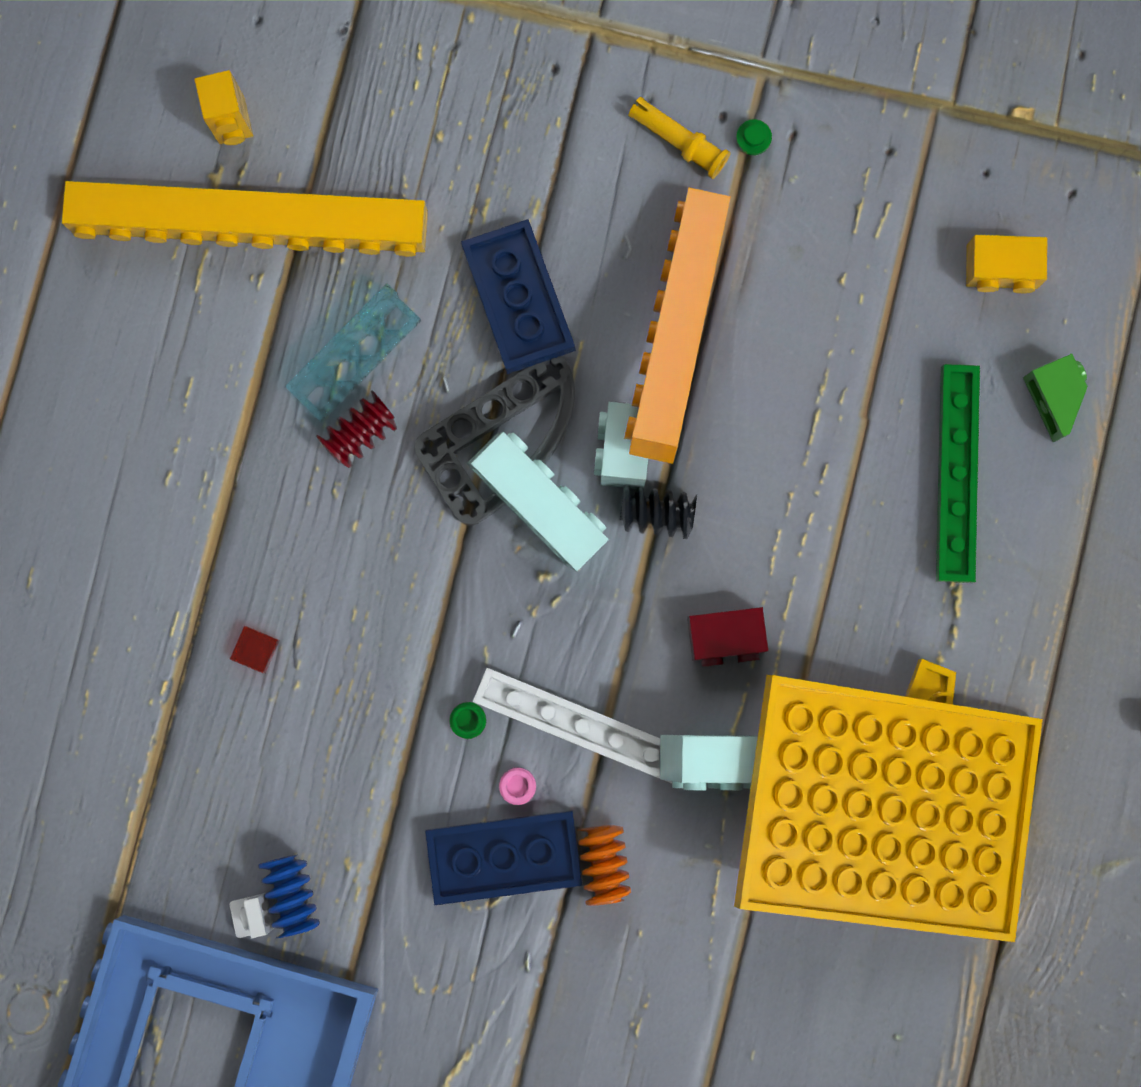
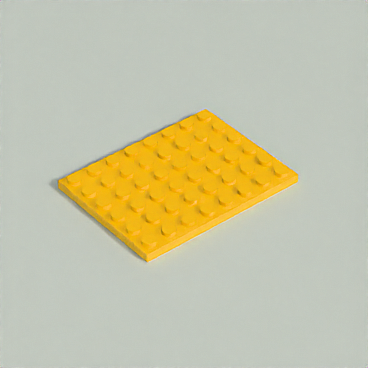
M766 675L734 907L768 913L1015 942L1043 719L776 675Z

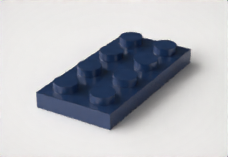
M529 219L461 241L462 249L507 374L576 351Z
M573 810L425 830L434 906L582 886Z

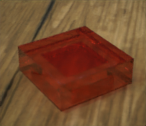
M244 626L230 660L266 674L280 640Z

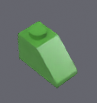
M1073 354L1032 370L1023 377L1052 442H1056L1071 433L1088 387L1085 382L1087 380L1086 371L1081 362L1075 360Z

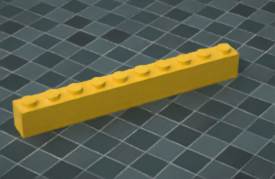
M65 181L62 224L75 237L81 239H95L96 235H109V238L117 241H130L131 237H145L146 241L153 243H165L167 239H180V242L189 245H201L202 241H216L217 245L224 247H236L239 242L252 243L253 247L260 249H271L273 244L287 245V248L296 251L309 250V246L323 247V250L332 253H342L345 251V248L359 249L360 253L377 255L380 254V250L394 251L399 256L412 257L416 255V252L425 253L428 210L425 200Z

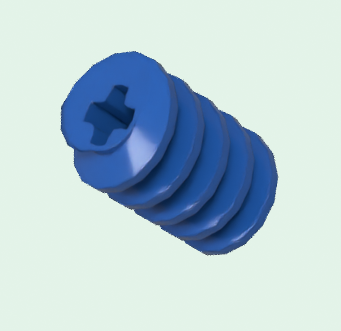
M297 855L270 860L258 865L259 869L271 871L261 881L262 884L274 885V888L264 894L267 899L277 900L275 905L267 909L268 913L280 914V918L271 924V928L283 929V933L276 938L313 930L320 924L319 919L307 917L316 911L317 907L315 904L304 903L314 893L311 889L301 888V886L310 881V875L298 874V871L307 866V861L295 859Z

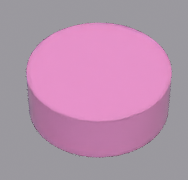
M520 767L512 768L505 772L500 779V794L510 804H525L535 794L536 780L527 769Z

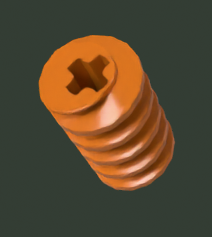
M602 825L578 829L588 833V836L578 841V845L589 847L590 851L580 856V860L591 862V866L584 869L582 875L593 877V881L583 887L586 891L595 892L594 897L585 901L586 905H605L624 901L621 898L629 895L631 888L620 883L629 878V872L618 868L627 863V857L616 853L626 848L625 842L614 839L624 833L623 827Z

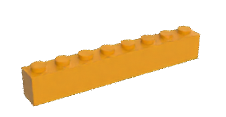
M688 187L686 201L678 200L674 222L680 223L679 231L671 230L667 251L674 252L672 261L665 259L660 281L667 282L665 291H657L653 309L654 312H659L660 316L658 322L651 320L646 340L647 343H652L653 347L651 353H643L639 374L646 375L644 385L636 384L632 406L639 407L637 418L629 416L624 439L631 440L630 455L671 464L674 462L731 196Z

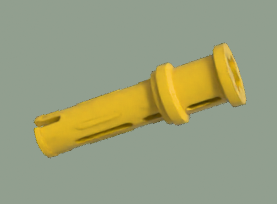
M639 97L636 100L638 105H632L628 116L682 152L681 156L686 162L693 161L708 172V177L714 179L721 172L730 157V151L727 149L722 151L707 141L706 135L702 132L692 133L645 101L643 97Z

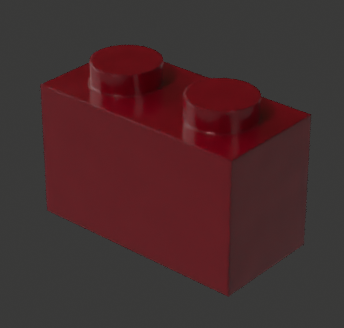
M763 607L687 617L692 661L701 660L702 667L723 665V657L737 656L738 663L760 660L759 653L769 651Z

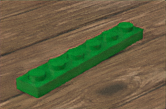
M943 364L941 366L936 582H976L980 366Z

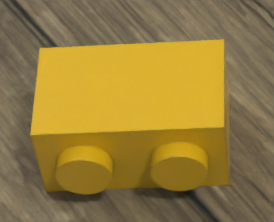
M230 70L194 78L203 119L219 144L237 145L244 142L245 138L254 136L245 97Z
M974 235L966 245L967 287H977L979 292H995L999 288H1013L1014 293L1025 294L1034 292L1035 289H1038L1047 280V237Z

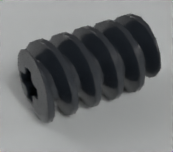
M624 485L620 520L623 521L626 532H630L634 522H636L641 534H644L648 525L652 524L653 532L656 536L659 535L663 526H666L669 537L673 538L677 528H681L683 539H688L693 529L697 494L691 504H689L685 492H682L677 502H674L673 493L670 490L666 491L663 499L660 500L657 489L653 488L648 498H645L643 487H638L634 496H631L628 485Z

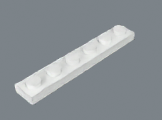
M486 668L473 703L660 779V738Z

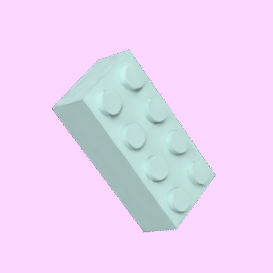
M504 432L497 433L466 464L567 567L578 571L609 540L602 533L606 526L593 513H583L577 507L581 501L566 486L562 487L561 485L557 487L550 480L554 473L540 459L532 461L524 453L528 447L515 433L512 432L507 435Z

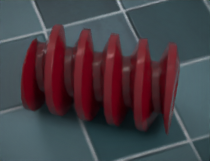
M371 390L373 403L364 398L360 399L362 412L352 407L348 409L351 417L350 422L340 416L337 418L340 427L339 431L329 425L326 427L328 440L316 435L338 463L348 468L352 467L350 454L360 459L364 457L361 445L371 450L375 448L372 440L373 435L383 441L386 439L383 430L384 426L394 432L397 430L395 417L373 390Z

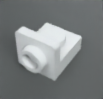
M266 893L230 902L236 937L251 936V938L267 935L274 930V928H271L273 923L271 913H268L267 910L270 907L268 899L264 896Z

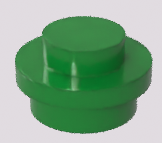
M757 119L745 121L738 128L736 134L738 147L748 155L755 156L764 153L772 141V133L769 126Z
M464 702L452 710L450 727L457 736L464 739H472L479 736L485 729L486 714L479 705L472 702Z

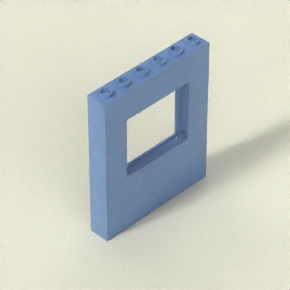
M123 915L114 919L113 923L110 922L103 934L102 944L106 945L102 959H98L94 965L91 981L95 982L91 996L88 995L82 1004L80 1018L84 1020L80 1033L76 1032L71 1040L68 1054L72 1056L68 1070L65 1069L57 1087H128L157 987L255 1015L234 1087H350L378 989Z

